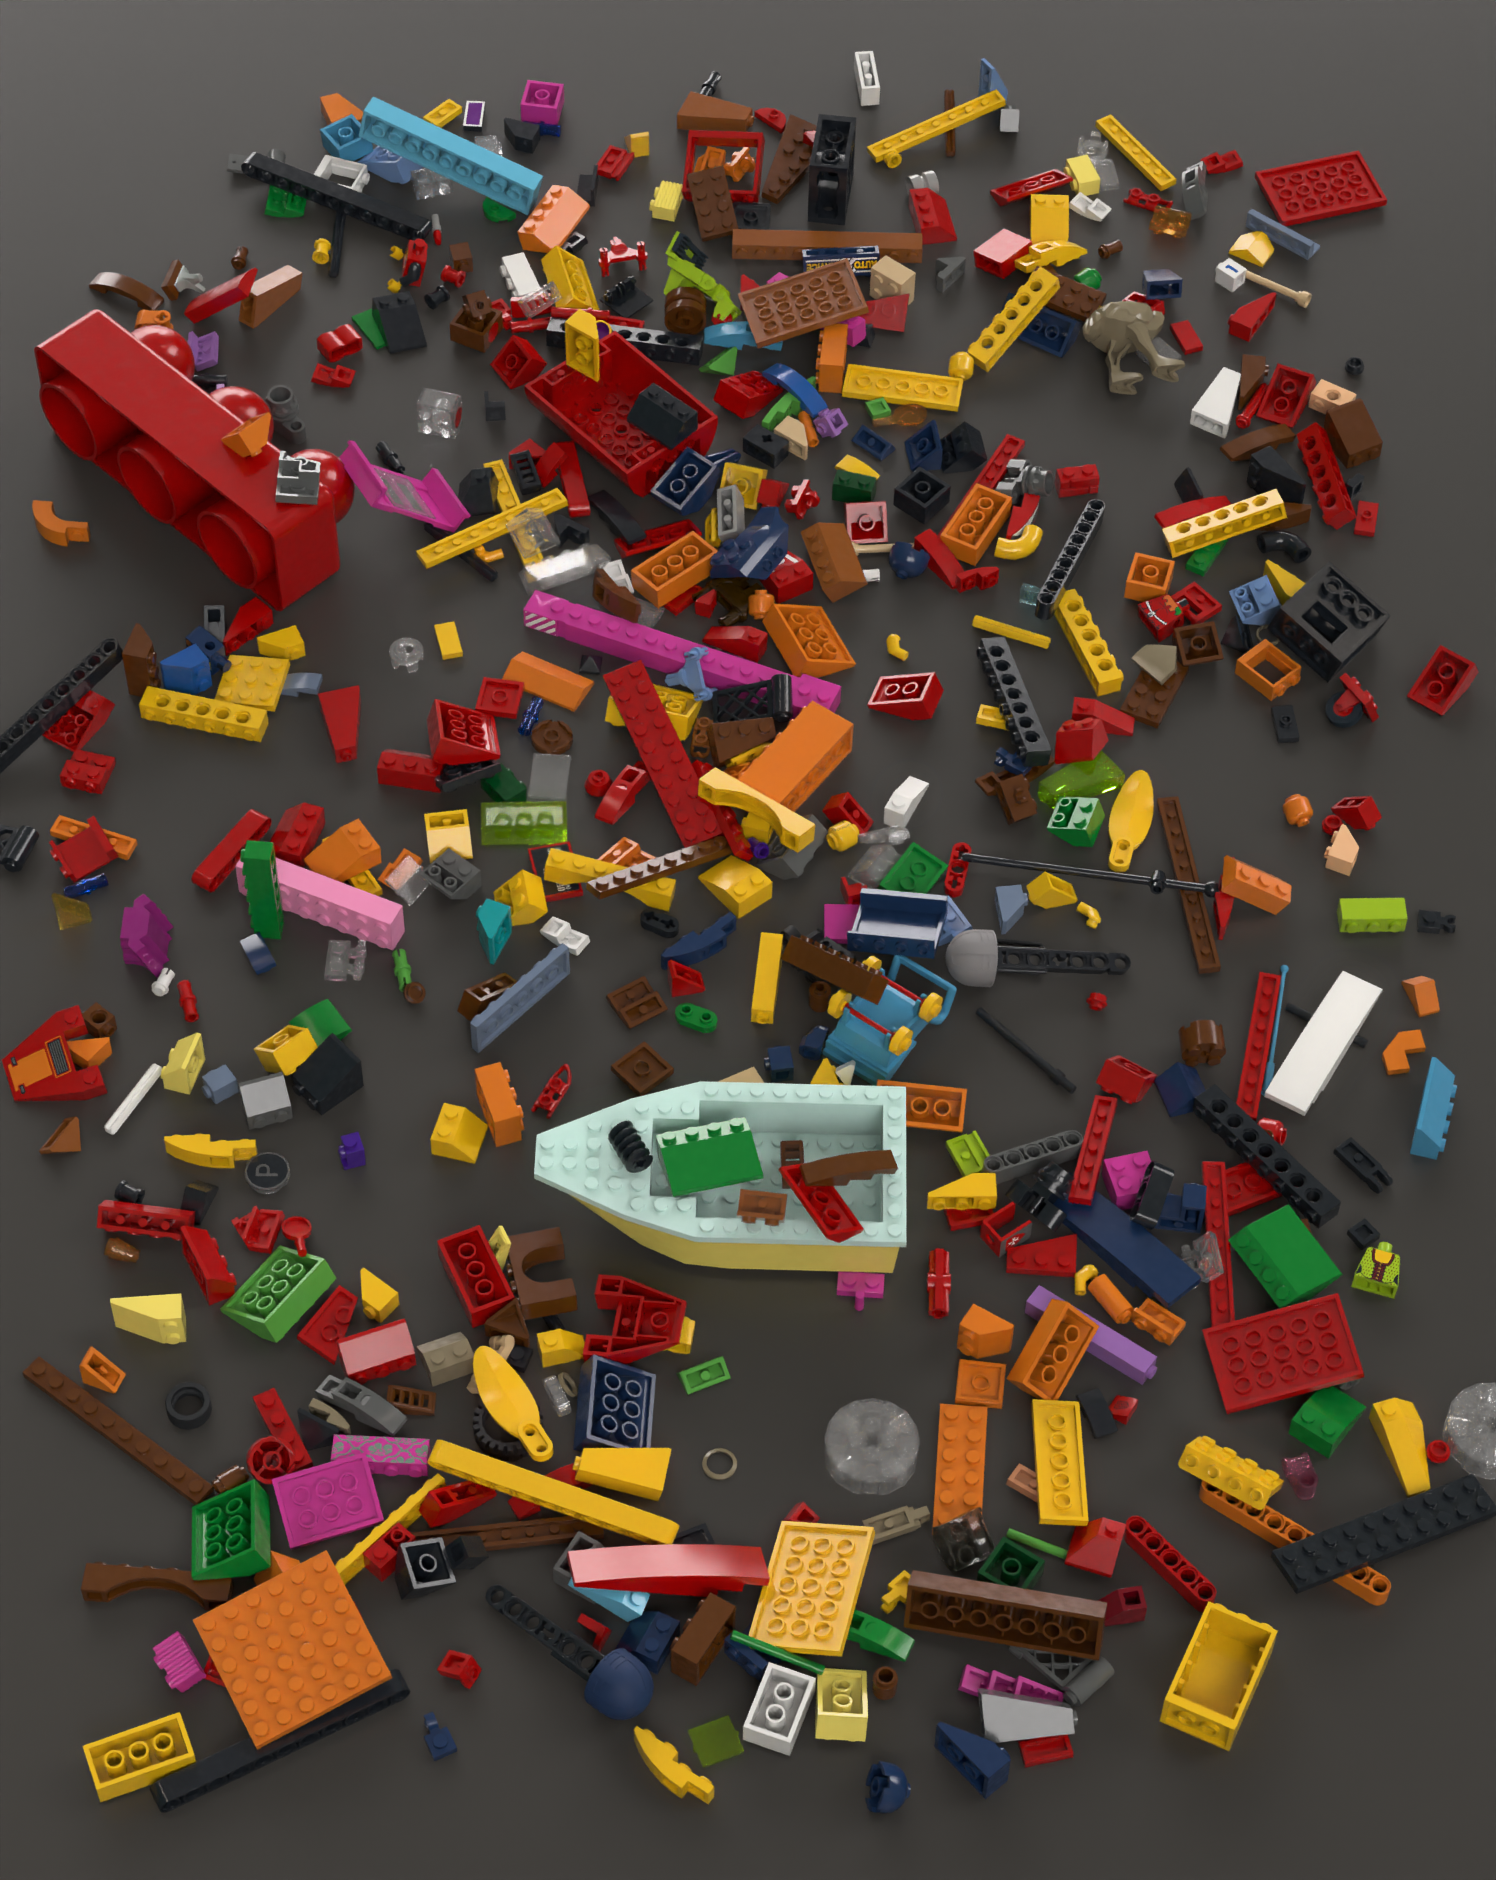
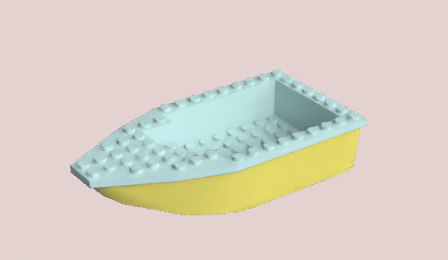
M700 1081L635 1097L537 1134L534 1179L567 1193L639 1244L684 1264L728 1269L893 1273L899 1247H906L907 1242L906 1087ZM745 1117L751 1129L764 1178L673 1197L658 1159L656 1135L668 1131L673 1132L688 1127H698L713 1122L718 1123L733 1118ZM629 1120L632 1122L633 1128H636L637 1134L641 1136V1141L645 1143V1148L649 1149V1155L653 1156L651 1165L641 1172H628L608 1140V1134L612 1128L623 1121ZM802 1140L804 1163L856 1152L892 1151L898 1167L895 1174H874L871 1180H850L847 1186H834L864 1228L861 1233L841 1243L827 1239L793 1190L782 1189V1176L779 1172L781 1167V1141ZM786 1159V1161H796V1160H799V1159ZM740 1189L787 1194L784 1223H779V1226L765 1225V1221L756 1220L755 1224L741 1222L742 1218H737Z

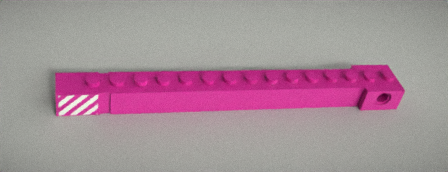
M538 590L534 591L523 609L524 626L556 637L560 636L565 638V640L631 662L641 660L644 666L667 674L677 673L683 668L686 662L685 657H688V655L684 656L685 652H689L694 647H706L577 603H570L568 600ZM709 647L705 651H709L708 655L703 656L699 660L705 686L709 688L715 687L718 691L770 680L776 674L790 675L792 678L793 717L789 720L795 719L804 706L807 707L812 700L834 713L841 701V686L806 674L797 677ZM767 687L761 688L756 695L762 698L767 692ZM741 692L738 698L745 700L749 693ZM753 697L750 702L757 704L759 700Z

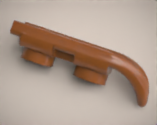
M707 717L695 719L690 753L694 758H706L710 753L706 731L713 724V720ZM695 746L707 748L705 753L694 752Z

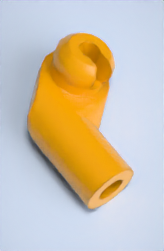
M483 545L474 548V554L486 563L504 558L501 548L491 552L486 551Z

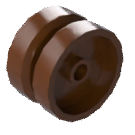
M679 287L670 291L665 297V326L667 329L674 333L690 335L698 334L704 329L706 325V298L704 294L692 287Z

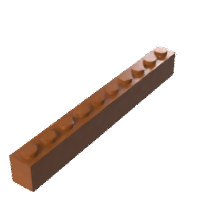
M733 229L732 259L802 260V250L878 246L880 259L886 255L898 263H922V233Z

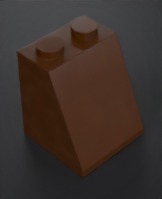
M1361 398L1327 410L1324 429L1328 434L1334 454L1346 469L1380 456L1383 441Z

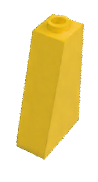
M761 932L751 1008V1022L773 1024L782 965L783 934Z
M583 1448L581 1456H576L573 1464V1470L576 1471L575 1480L659 1501L663 1492L671 1449Z

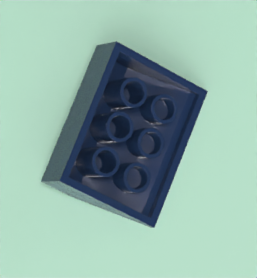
M594 1354L580 1367L573 1450L582 1452L583 1448H651L656 1374Z

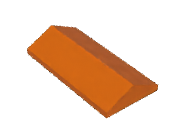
M523 651L511 659L502 678L503 680L524 682L525 692L575 712L595 684L594 681Z

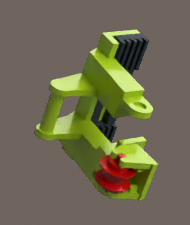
M676 231L665 253L668 255L667 265L671 268L664 288L665 296L675 288L694 287L716 303L712 314L714 325L733 322L741 315L742 311L732 302L730 292L720 283L718 285L713 277L702 271L703 268L701 266H705L703 262L706 263L705 258L708 259L709 257L700 251L687 235Z

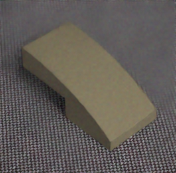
M315 1398L312 1399L309 1404L311 1414L339 1428L340 1435H351L350 1425L336 1410Z

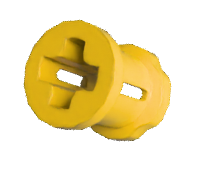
M320 238L314 243L315 251L312 254V259L318 264H326L329 261L328 251L331 249V243L326 239Z

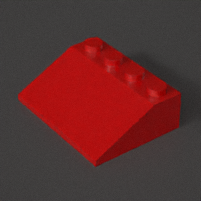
M438 699L434 700L427 717L432 760L442 765H459L500 759L501 754L493 715Z

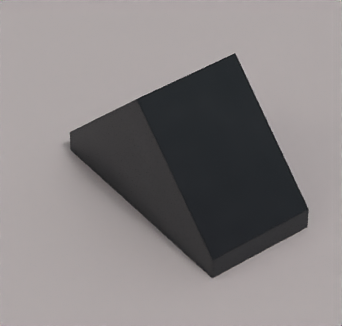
M199 1180L186 1185L180 1209L195 1211L194 1224L201 1225L219 1190L218 1186Z

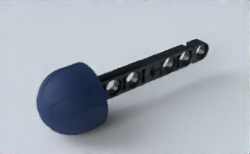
M493 1585L487 1590L486 1601L502 1615L504 1614L511 1622L552 1651L551 1656L587 1681L584 1692L585 1701L600 1713L611 1719L627 1720L642 1713L649 1705L654 1689L652 1676L647 1667L626 1649L618 1648L605 1656L572 1631L568 1630L565 1632L523 1600L515 1597L505 1587ZM498 1591L503 1592V1599L498 1603H494L492 1601L493 1595ZM513 1605H521L519 1614L515 1616L510 1615V1609ZM531 1618H539L538 1626L533 1629L528 1628V1621ZM544 1628L551 1634L554 1633L555 1638H548L542 1632ZM567 1644H575V1650L572 1654L565 1655L563 1653V1649ZM585 1657H593V1663L590 1667L583 1668L581 1666L582 1660Z

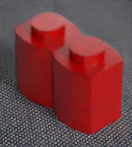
M350 324L339 326L334 331L323 333L317 338V349L330 363L336 362L346 355L354 354L363 348L362 337Z

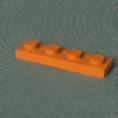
M59 815L50 829V835L62 840H68L90 827V825ZM103 829L119 858L129 860L137 846V839Z

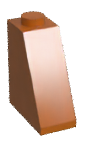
M335 93L320 97L321 112L327 125L351 114L361 123L363 111L340 94Z

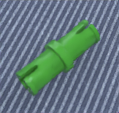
M399 949L400 957L397 950L393 951L392 957L395 964L394 973L398 977L399 990L403 992L405 984L412 982L410 977L411 966L407 962L406 951Z

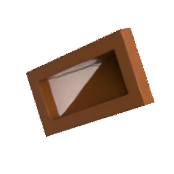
M76 1116L65 1118L39 1152L41 1154L81 1151L79 1119Z

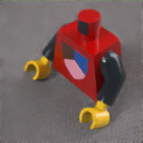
M423 239L409 240L408 245L403 246L402 249L397 246L391 247L390 250L393 251L390 254L391 257L396 260H401L403 257L402 278L399 279V282L390 279L387 283V289L392 293H397L401 286L412 285L420 287L426 266L428 244Z

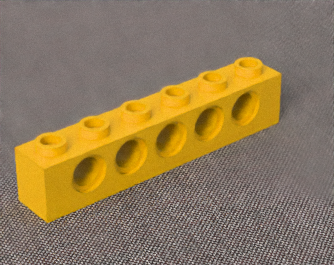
M1041 266L1037 271L1031 273L1026 284L1019 287L1014 298L1007 301L1003 311L995 315L991 325L981 332L979 339L969 346L967 352L974 359L975 365L988 373L1058 291L1060 284L1056 276ZM999 331H1004L1002 334H996ZM988 345H991V346H992V347H990V348H988V349L984 348L985 346H988Z
M1277 489L1166 527L1162 531L1165 544L1172 558L1285 519L1287 515L1284 502Z
M1076 589L1067 590L1054 613L1097 697L1120 691L1121 683L1124 680L1122 671L1118 670L1114 656L1110 655L1106 641L1102 640L1098 626L1094 625L1090 611L1086 610L1082 596L1078 595Z
M151 686L146 687L139 703L141 718L164 722L170 725L184 726L189 729L203 730L209 733L223 734L228 737L242 738L248 741L261 742L269 724L267 710Z

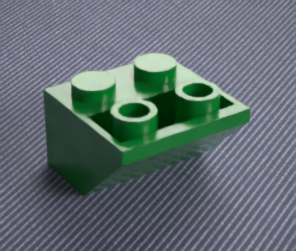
M1059 797L1047 830L1072 846L1093 847L1105 817L1099 798Z

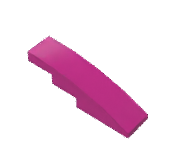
M968 1664L963 1668L958 1690L977 1697V1689L980 1688L1059 1702L1063 1701L1064 1694L1020 1675L1015 1679L995 1670L988 1673Z

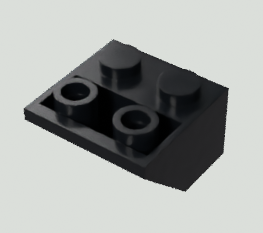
M965 421L940 440L943 449L941 467L945 474L973 471L987 461L980 431Z

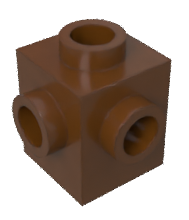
M485 290L462 296L464 302L462 308L464 314L468 315L469 319L475 317V321L487 318V313H491L492 303L490 298L486 296Z

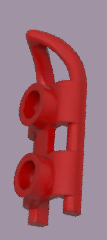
M1139 188L1130 189L1128 199L1124 198L1123 201L1124 203L1155 213H1164L1173 205L1172 200H1163L1157 194H1144ZM1139 200L1146 201L1145 205L1139 203ZM1158 203L1162 205H1167L1166 207L1161 209L1156 208Z
M568 1064L561 1066L549 1079L531 1108L533 1113L540 1107L549 1112L547 1118H551L571 1084L572 1076ZM564 1070L567 1071V1083L557 1078ZM555 1093L559 1094L557 1100L552 1099Z

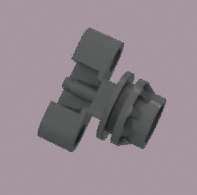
M277 385L272 387L264 401L272 413L274 430L292 444H302L306 440L304 422L297 417L299 404L296 396L293 394L292 389L287 386Z
M1010 459L1007 469L1011 477L1005 478L1004 482H999L995 490L1012 497L1013 505L1017 503L1020 495L1024 496L1025 493L1040 495V498L1043 496L1049 497L1054 487V476L1051 470H1044L1041 466L1031 465L1029 459Z

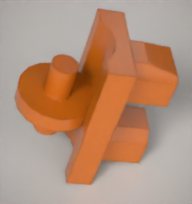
M743 147L740 152L735 151L732 154V162L725 163L723 166L725 175L732 176L734 182H739L746 172L750 173L755 170V158L750 156L749 147Z

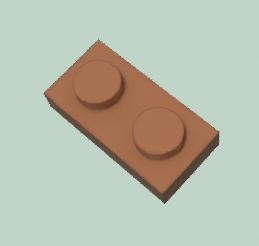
M1019 1463L1007 1479L1006 1485L1038 1503L1036 1473Z

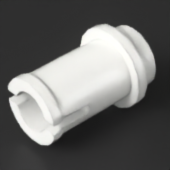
M879 569L863 570L867 582H879Z
M163 968L157 981L153 982L152 992L155 995L163 996L168 993V986L175 977V973L171 969L166 975L168 968Z

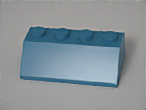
M1436 1057L1431 1058L1410 1154L1437 1160L1439 1151H1444L1446 1139L1442 1138L1443 1133L1447 1134L1450 1124L1446 1117L1447 1115L1451 1116L1454 1104L1450 1102V1097L1455 1098L1457 1085L1453 1084L1455 1075Z

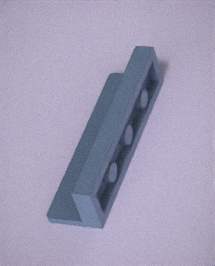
M1251 209L1247 214V228L1253 231L1264 232L1271 241L1307 260L1320 249L1319 244L1254 209Z

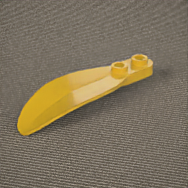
M1143 770L1135 771L1126 780L1111 810L1108 833L1112 848L1108 866L1114 872L1122 873L1129 869L1133 851L1144 841L1151 826L1154 807L1153 787L1148 773Z
M480 1346L474 1353L473 1371L477 1389L485 1408L505 1431L519 1438L533 1460L538 1462L549 1460L553 1455V1443L540 1425L538 1407L528 1387L500 1354L488 1346Z

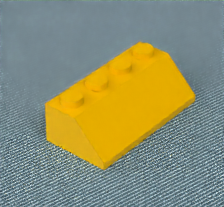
M556 245L541 259L543 271L548 280L547 284L550 287L551 296L556 307L588 309V307H591L593 310H599L583 260Z

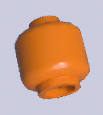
M755 590V594L748 597L749 615L754 616L755 620H763L772 604H775L774 596L767 594V590Z
M1295 794L1285 799L1282 809L1287 822L1298 827L1307 825L1309 819L1313 816V809L1308 798Z

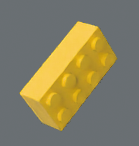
M180 1712L83 1746L100 1803L152 1785L156 1781L196 1763Z

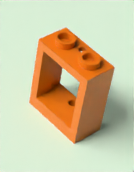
M1264 639L1237 659L1235 674L1272 701L1277 696H1282L1289 687L1295 686L1300 681L1302 666L1267 639ZM1266 659L1284 673L1285 676L1275 684H1272L1253 668Z

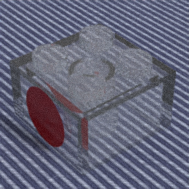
M423 387L416 403L418 432L456 439L463 424L461 395Z

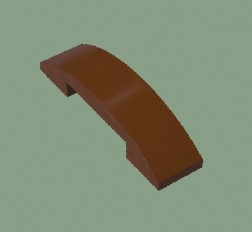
M99 273L89 284V288L106 294L110 290L135 300L138 307L145 310L156 311L164 302V298L147 285L118 273Z
M1050 755L1048 765L1033 766L1024 778L1030 783L1055 764V759ZM1007 770L996 775L991 771L975 779V783L987 796H996L993 785L1016 775Z

